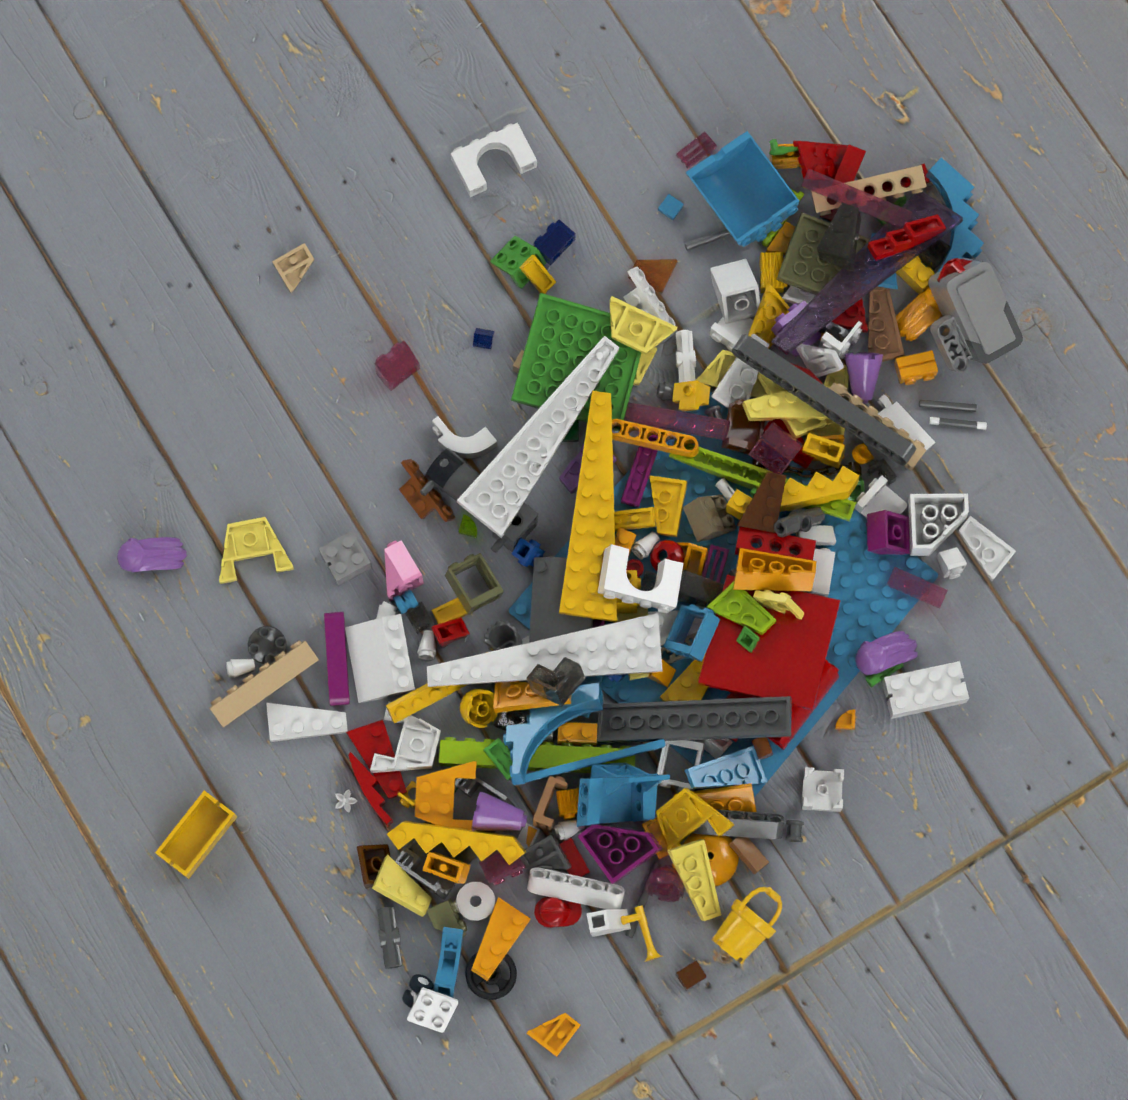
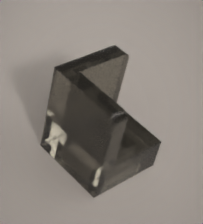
M645 571L641 591H651L653 589L657 573Z
M422 601L418 603L419 607L406 614L417 634L434 625Z

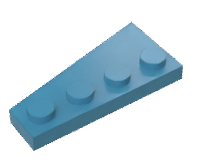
M754 746L684 770L691 789L767 783Z

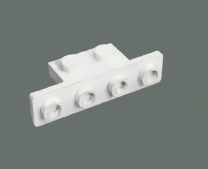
M639 267L627 271L637 288L623 297L625 301L675 326V322L669 317L664 304L657 298L654 288L645 279L644 272Z

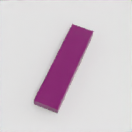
M651 435L648 440L656 441L658 436ZM638 447L620 503L639 509L658 450Z

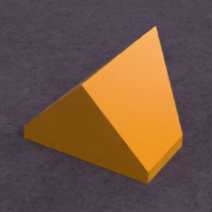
M677 542L684 551L682 576L699 581L708 556V548L692 543Z

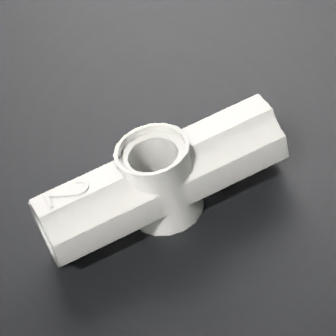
M680 330L676 332V368H678L679 383L695 381L696 356L695 350H693L692 331Z

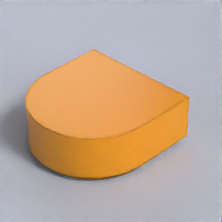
M864 443L857 445L852 450V456L859 464H866L874 459Z

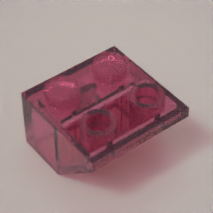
M405 341L394 344L390 352L386 355H380L374 363L377 376L390 391L420 369L418 360Z
M772 422L749 455L773 473L782 474L803 444Z

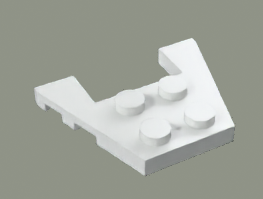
M386 708L384 720L392 721ZM412 715L397 722L403 724L395 758L374 753L370 772L432 769L441 730Z

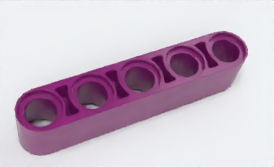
M344 612L324 613L330 706L350 704Z

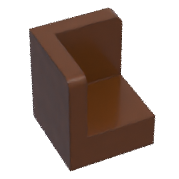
M697 960L676 972V976L685 991L693 988L694 985L706 978V974Z

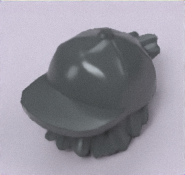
M497 621L495 625H491V628L487 629L488 632L484 636V643L488 645V649L491 651L522 645L523 643L517 628L511 625L510 621Z

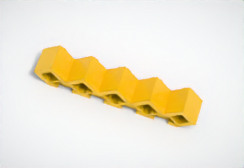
M842 466L833 481L816 472L807 487L789 478L784 486L780 512L802 509L810 505L825 504L838 499H848L857 486L860 475ZM736 489L726 504V512L740 520L752 498Z
M403 821L387 833V836L398 850L412 839L417 841L425 853H428L442 842L453 857L468 846L472 848L481 861L498 850L508 865L526 853V850L517 838L512 835Z

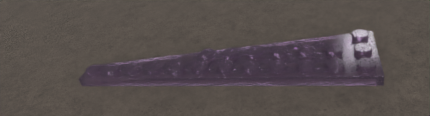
M924 192L914 194L868 242L885 238L887 232L902 229L907 222L937 214L946 226V230L908 250L876 261L867 248V243L772 340V345L786 355L962 223L963 217Z

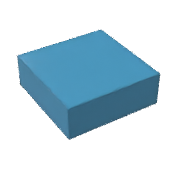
M668 194L658 207V211L674 220L684 207V204Z

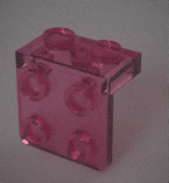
M500 853L479 861L488 884L493 883L494 886L504 882V877L506 876L516 877L523 874L522 869L526 868L520 857L508 865Z

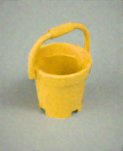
M771 887L756 888L742 902L736 899L731 906V912L711 939L740 964H743L766 938L769 939L776 933L772 926L781 914L782 900L781 896ZM759 892H765L777 902L776 913L769 923L765 922L746 906L749 900Z

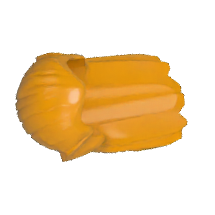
M929 286L896 316L900 337H906V341L917 339L932 323L942 317Z

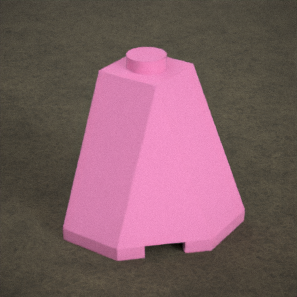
M402 540L389 543L384 551L387 596L391 602L393 597L401 596L408 589L413 590L423 585L424 582L420 570Z

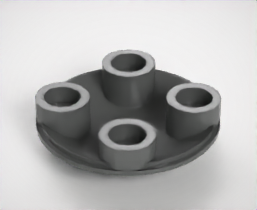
M262 626L250 635L248 651L256 662L261 664L268 662L270 665L276 661L275 656L282 651L285 652L287 641L282 632L277 628Z

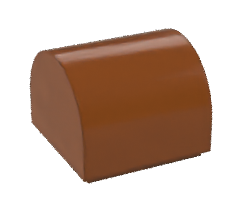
M767 737L752 740L759 760L773 756Z

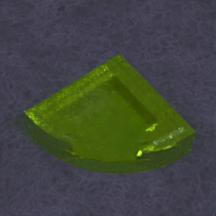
M463 514L458 533L477 538L476 524L468 515Z

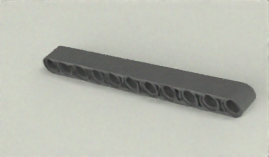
M745 334L742 335L732 348V353L738 359L896 463L905 466L915 453L916 447L910 441L752 337Z

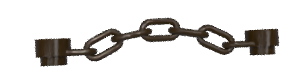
M756 455L752 460V465L763 469H767V466H773L781 472L798 474L800 477L813 478L816 472L831 476L838 473L842 466L860 476L862 475V468L855 461L849 462L848 465H840L839 469L835 468L836 471L828 473V469L832 468V466L815 470L812 468H797L789 466L779 459H765L763 455ZM778 462L786 466L785 470L777 466ZM803 471H811V475H803L802 473Z

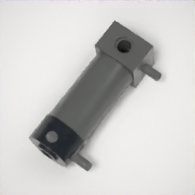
M447 448L441 452L427 470L425 478L429 481L420 490V493L426 496L435 486L441 492L447 493L457 501L480 474L469 466L465 460ZM523 503L502 538L493 532L492 537L497 541L491 547V550L497 553L502 546H505L513 552L520 538L526 539L537 526L538 513Z

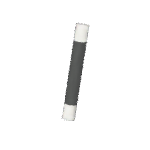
M937 417L929 418V424L982 430H986L987 422Z

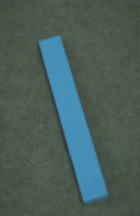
M661 739L526 774L525 783L664 748L666 746L665 740ZM514 777L511 778L513 785H517Z

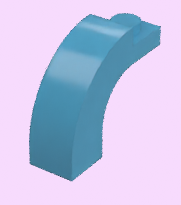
M444 927L434 991L453 998L460 964L463 930Z

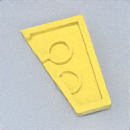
M389 855L384 858L372 889L423 917L432 898Z

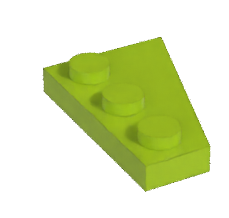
M734 582L707 606L708 609H711L716 614L739 625L746 626L761 635L776 623V619L745 590H733Z

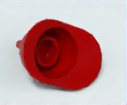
M544 897L536 904L534 914L539 924L544 927H567L578 922L582 914V908L579 903Z

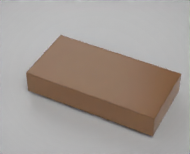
M737 837L729 844L754 875L769 863L747 837Z

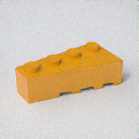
M740 548L733 590L812 591L817 561Z

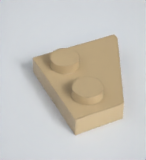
M304 243L272 261L290 293L294 292L313 263L314 258Z

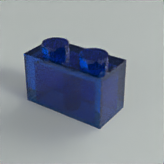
M558 220L556 223L552 222L546 229L547 232L543 236L540 235L534 241V247L540 251L550 266L576 240V233L561 220Z

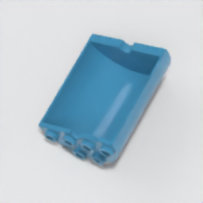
M748 131L722 147L718 153L709 156L686 172L695 187L740 246L745 247L756 240L761 242L767 237L766 234L779 230L782 227L781 223L798 211V198Z

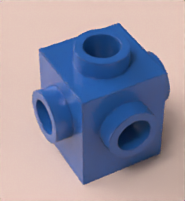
M520 538L512 555L519 559L518 563L521 565L534 567V558L543 557L545 551L540 548L541 544L533 539L528 541Z

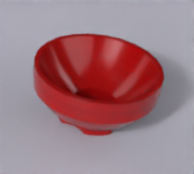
M671 540L661 541L651 551L650 561L656 571L658 563L661 562L659 560V553L663 550L667 551L668 556L666 559L680 563L684 562V551L677 542Z

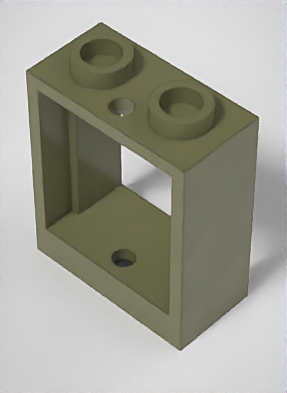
M481 553L477 555L470 554L464 558L463 562L459 564L455 562L448 566L445 577L467 614L502 596L504 590ZM476 566L490 590L470 600L455 575Z

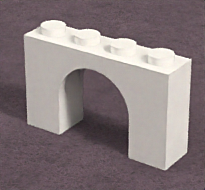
M518 123L508 124L498 132H490L485 138L475 139L465 147L455 148L451 153V160L470 197L487 190V183L477 164L482 154L489 150L500 149L507 152L512 157L520 175L537 167V159Z
M612 544L605 548L598 587L599 594H603L605 598L622 599L624 603H638L643 608H657L659 612L668 613L677 607L683 563L664 559L658 563L656 582L651 591H641L635 588L627 578L626 568L629 549Z
M777 547L770 548L774 552L779 551ZM815 549L813 561H817L812 591L808 593L828 597L835 552H832L830 549ZM795 550L789 551L792 555H798V552Z

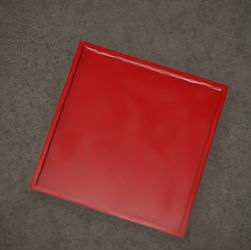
M726 576L723 591L734 582L735 576ZM745 590L752 598H754L753 595L756 590ZM770 590L775 594L786 593L790 595L791 599L804 612L801 620L797 619L791 611L786 610L785 614L762 606L776 619V623L763 635L752 631L760 639L751 653L736 641L744 626L716 614L720 621L706 651L698 684L755 698L790 696L792 698V706L813 711L840 600L802 591Z

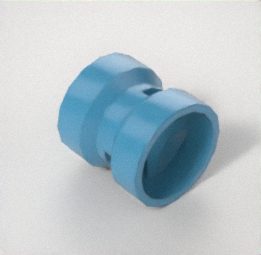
M410 589L401 596L393 597L401 615L406 613L408 609L419 606Z

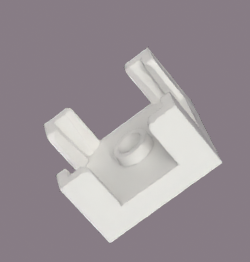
M805 767L803 770L801 810L841 812L843 809L842 781L844 780V769L817 771L815 768Z

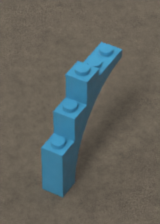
M941 157L926 174V177L935 185L945 202L951 225L948 252L937 272L941 271L944 264L951 259H971L972 257L976 259L983 251L981 246L984 244L971 232L978 223L976 219L979 216L966 203L973 196L971 191L974 189V186Z
M599 683L571 686V704L530 709V715H527L526 724L506 726V734L503 735L504 745L508 746L511 760L513 761V765L510 766L511 778L514 777L517 785L525 784L526 771L530 760L538 746L549 734L573 718L603 710V692Z

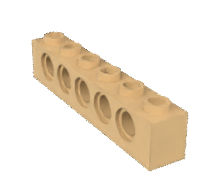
M922 165L810 192L815 213L820 212V216L831 214V210L838 208V211L848 210L849 205L856 204L857 207L868 205L867 201L875 200V203L886 201L887 196L893 195L894 199L903 197L904 192L920 193L923 192L922 188L926 187ZM903 177H907L910 180L908 188H904L900 184ZM885 181L892 184L890 192H885L882 189V184ZM866 186H871L874 189L872 196L864 194ZM848 190L855 192L856 196L853 201H849L845 197V193ZM830 194L837 197L835 205H830L827 202V197Z
M833 383L829 389L914 444L916 451L905 465L907 469L912 471L926 452L925 445L917 439L915 441L911 439L909 433L904 429H898L893 426L894 423L889 418H882L874 407H867L862 403L863 400L855 394L852 396L847 392L848 389L844 385Z

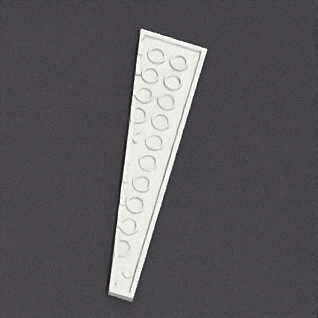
M604 336L457 500L460 506L500 538L503 537L588 401L592 391H594L619 351V347Z

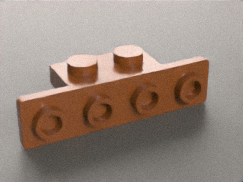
M412 459L403 460L401 464L411 478L399 490L418 516L424 519L436 509L445 522L453 521L456 518L453 515V510L441 499V494L437 490L432 488L426 496L420 493V490L429 480L420 471L417 462Z

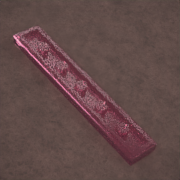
M808 169L801 186L901 229L905 223L909 222L913 213L811 169Z
M628 402L624 421L726 440L730 421L630 402Z

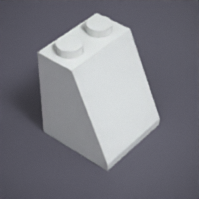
M747 259L710 268L712 284L725 324L754 317L760 305L758 284Z

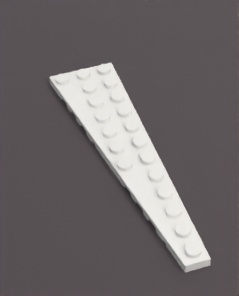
M658 613L427 666L428 687L662 672Z

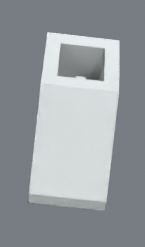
M957 547L939 552L937 555L943 578L949 577V579H954L961 576L960 574L967 563Z
M608 909L587 913L592 937L631 929L630 923L623 925L621 922V916L628 915L627 909Z

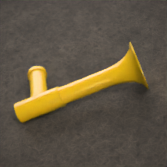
M643 905L634 907L635 914L621 916L623 925L634 921L639 922L647 948V958L644 962L663 957L657 953L653 945Z

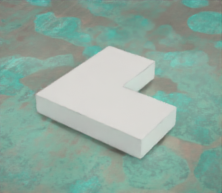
M797 509L793 510L792 512L799 513L808 509ZM815 525L807 532H796L797 537L816 540V545H835L836 543L833 526Z

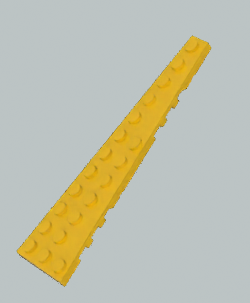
M592 391L559 614L617 622V599L605 598L603 594L598 593L604 550L611 544L615 545L611 393Z

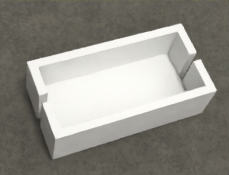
M960 661L884 677L882 685L885 697L889 698L887 705L891 719L966 703L969 700L966 683L962 682L964 675Z

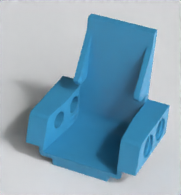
M626 762L592 765L591 778H582L579 782L577 827L601 823L639 822L655 819L657 785L663 780L670 779V775L649 774Z

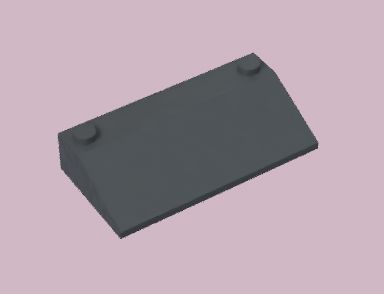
M534 558L529 643L592 628V618L559 614L567 558Z
M478 777L476 779L458 778L455 781V790L456 788L458 790L454 794L453 819L473 820L480 792H485L515 806L508 797ZM483 831V832L495 833L496 831ZM412 839L395 862L427 889L445 900L457 883L423 871L428 853H425L417 841ZM442 842L429 851L440 853L470 865L477 857L470 846L453 857Z

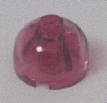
M665 865L655 868L649 874L645 890L652 897L653 894L660 896L658 900L675 902L679 901L680 897L683 898L685 886L677 870L671 865Z

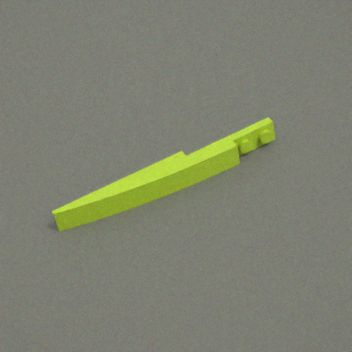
M690 443L685 446L687 450H692L695 445ZM699 447V452L695 457L669 454L670 458L722 479L725 478L730 482L751 490L753 487L758 488L766 472L775 473ZM838 499L829 503L816 506L810 505L803 508L820 507L823 513L850 522L856 502L848 499Z

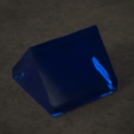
M476 328L473 347L492 349L495 331Z

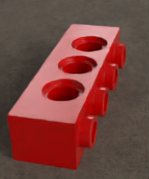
M740 526L734 555H739L740 548L813 561L816 540L790 535L779 537L774 532ZM757 543L760 545V548H754L751 544ZM777 547L779 551L774 552L770 548ZM795 550L798 552V555H792L789 551Z

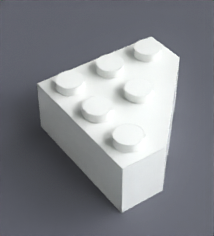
M910 494L908 499L910 556H930L966 520L969 512L968 494Z

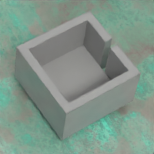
M352 530L318 548L338 586L372 568L371 562Z

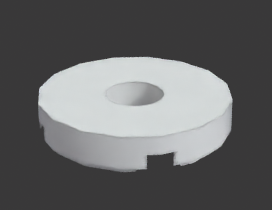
M470 882L459 890L456 904L459 908V913L464 918L470 921H480L492 914L495 907V896L488 885L482 882ZM474 896H478L482 900L481 904L477 907L470 904V900Z

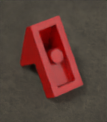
M462 617L431 627L443 648L451 642L465 638L470 634Z

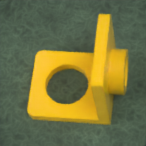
M411 781L406 787L407 794L403 795L399 792L397 795L400 799V804L407 809L411 807L415 810L416 799H411L408 795L410 789L416 788V782Z

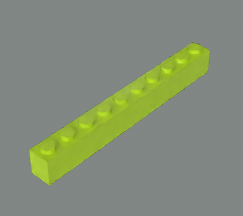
M445 737V740H440V766L455 767L477 761L476 768L498 769L483 751V749L495 741L494 739H484V742H476L474 738L456 741L457 738ZM542 742V745L538 746L532 756L527 770L540 771L630 748L631 746L624 745L620 746V748H612V745L593 747L592 744H581L580 747L573 746V743H562V746L554 745L553 742ZM635 755L601 764L626 762L635 767ZM592 766L570 771V773H591Z

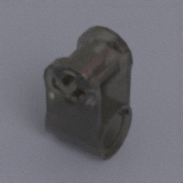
M518 711L500 712L496 717L494 726L506 731V726L526 724L527 717Z

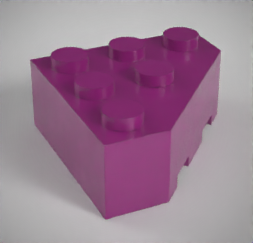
M595 824L578 835V838L611 884L618 883L663 849L652 833Z

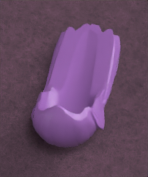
M175 537L148 538L143 540L130 538L118 550L117 560L123 570L131 572L171 570L182 568V565H184L182 560L186 558L187 552L181 548L183 543L180 542V539Z
M904 631L890 633L872 642L864 641L855 656L856 666L863 674L872 675L885 671L895 665L911 661L918 657V652L914 651L917 647L916 641L910 639L909 635L905 634Z

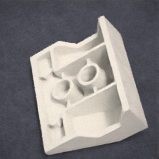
M401 614L381 617L345 627L358 703L410 693L415 690Z

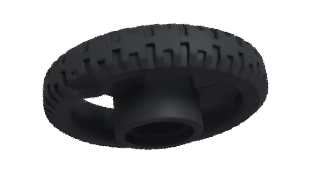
M475 953L470 958L465 971L466 982L470 990L476 996L486 1000H496L506 996L514 987L517 978V970L512 958L506 954L503 959L510 970L509 980L501 977L500 968L497 967L495 970L497 972L496 977L486 981L471 971L477 955ZM484 981L488 985L496 984L499 991L487 993L480 990L477 986Z

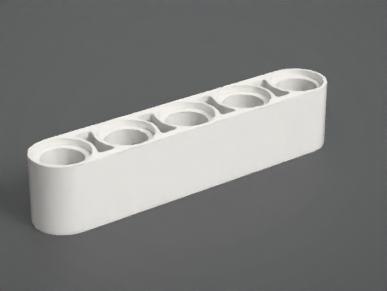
M537 867L530 870L527 890L531 893L607 910L621 909L625 892L624 888L617 884Z

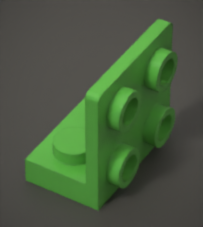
M514 236L490 260L492 265L509 274L516 286L521 289L530 280L519 267L531 255H535L543 266L547 263L536 247L517 236Z

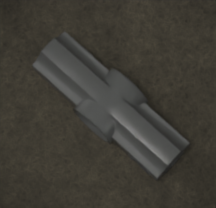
M813 507L799 513L791 512L788 517L777 520L774 524V531H776L779 537H785L799 531L807 532L811 527L821 524L825 520V513H823L820 507Z
M394 907L377 909L380 927L379 939L381 948H383L385 968L401 967L402 960L399 946L401 941L399 928L396 925Z

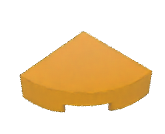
M855 709L843 713L838 718L835 729L855 730Z

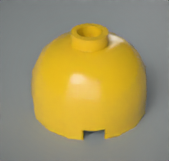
M482 688L472 689L461 699L459 708L461 716L466 723L474 727L485 728L498 715L493 709L494 693Z

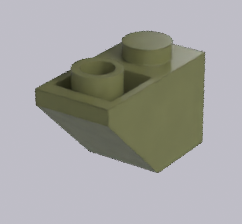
M451 898L427 909L435 929L443 931L444 927L462 929L463 937L466 936V931L468 930L466 923L463 919L460 920L457 914L459 913V908L455 901L452 902Z

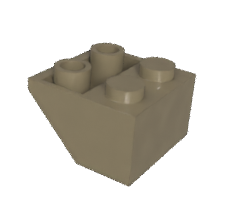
M723 495L698 497L683 507L697 542L711 540L737 529L733 517L726 512L727 502Z

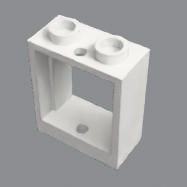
M690 740L665 741L666 746L662 748L657 774H664L670 744L698 750L694 766L701 764L705 744ZM671 779L663 780L659 783V786L670 788L671 785L679 786L678 790L680 791L684 788L691 789L689 783Z

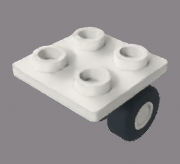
M420 974L413 975L409 982L412 991L405 990L402 997L403 1002L411 1008L407 1021L443 1033L458 1005V999L432 991L434 984L428 977Z

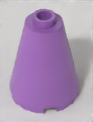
M853 352L845 353L852 396L854 394L859 396L863 400L862 403L867 404L868 400L873 398L883 354L859 352L853 355Z
M485 792L479 793L476 811H474L472 830L514 831L521 830V827L526 826L528 816L524 815L525 811Z

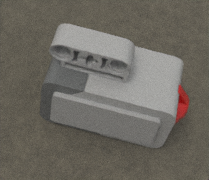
M954 258L947 261L941 271L930 277L928 284L943 316L932 323L930 330L949 370L962 373L967 370L969 359L987 364L1021 345L1023 341L1022 333L989 263L969 258ZM944 326V332L940 334V327ZM959 359V365L955 367V361Z

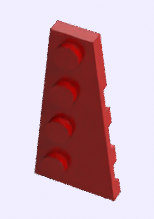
M383 719L346 732L369 769L372 765L374 753L395 758ZM400 771L372 773L388 799L398 797L397 794L399 792L403 795L407 794Z

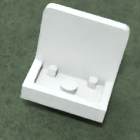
M722 317L718 324L715 322L710 328V336L716 342L725 345L732 352V348L740 337L744 334L748 335L753 320L746 318L725 324Z
M858 321L842 343L826 332L821 338L819 347L835 350L839 358L844 359L845 353L849 352L848 349L851 344L854 345L860 338L862 323Z
M883 476L879 479L875 478L868 486L870 489L866 493L862 492L856 499L855 509L866 519L869 513L887 510L902 514L907 508V503L886 486L888 480Z

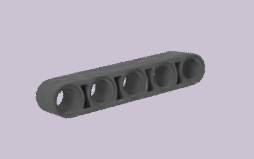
M716 809L734 824L722 836L773 840L781 839L783 836L784 817L782 815ZM708 821L692 832L694 834L717 835Z

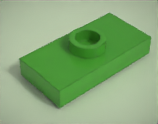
M498 738L483 749V751L506 780L509 781L511 779L510 766L513 765V761L511 760L510 751Z

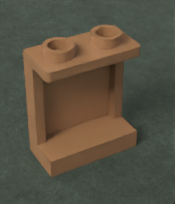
M554 775V778L549 776L533 818L534 827L552 832L554 819L545 817L554 791L556 789L560 791L568 790V783L565 782L566 779Z

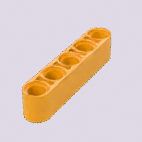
M612 419V428L616 426L621 428L618 433L612 432V439L615 441L685 457H695L699 452L698 441L693 436L620 419ZM632 431H638L639 435L637 437H631L630 433ZM651 435L658 436L656 441H649L648 438ZM670 439L677 441L673 446H669L666 443ZM689 443L695 445L692 450H687L685 446Z

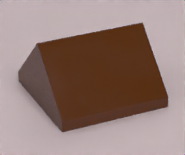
M388 844L357 846L365 889L373 887L384 858L387 855L390 856Z

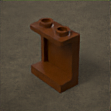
M737 399L729 404L721 447L751 456L761 455L764 453L765 447L761 445L765 421H749L742 405L745 400Z

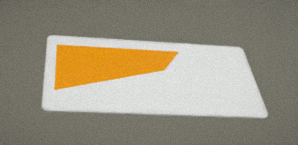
M526 823V826L522 828L517 838L524 849L534 844L540 829Z

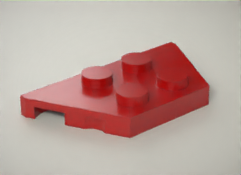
M793 141L794 147H798L800 156L797 158L802 168L801 172L804 180L834 181L848 145Z

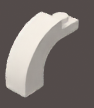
M438 416L432 420L433 432L438 437L441 436L438 439V445L443 450L451 449L461 458H477L497 447V440L486 427L473 436L459 437L454 435Z

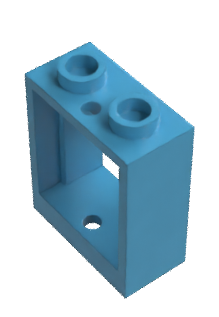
M690 604V607L681 605L663 647L676 655L702 661L720 619L714 615L715 612L711 609L704 608L701 610L700 607ZM694 618L703 619L692 645H684L683 643Z

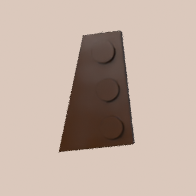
M766 472L737 526L776 533L774 531V524L779 518L786 475Z

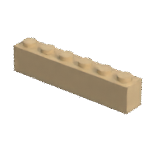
M296 641L290 646L291 650L286 654L282 651L274 657L276 661L270 665L267 662L258 668L259 673L254 676L251 673L242 680L244 682L239 687L234 685L226 691L228 694L225 697L221 698L219 696L211 701L212 706L209 709L221 726L225 727L317 662L319 659L306 641Z

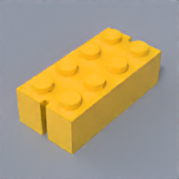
M204 790L155 854L187 879H190L236 820L237 816Z

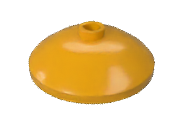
M692 833L683 845L704 839L707 853L714 855V858L709 859L715 887L726 883L736 872L739 862V856L729 845L733 840L729 836Z

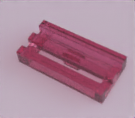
M704 132L676 153V156L689 169L714 150L717 145ZM704 138L706 139L704 143H702L700 146L694 149L687 156H683L686 152H688L691 148H693L695 145L701 142ZM708 144H710V146H708L705 150H703L701 153H699L697 156H695L692 160L688 161V160H689L690 158H692L695 154H697L699 151H701L703 148H705Z

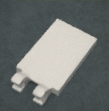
M882 395L878 399L877 403L883 408L878 415L882 418H889L893 421V426L907 431L909 437L914 441L917 439L925 445L926 451L935 444V441L897 401L892 405L886 395Z

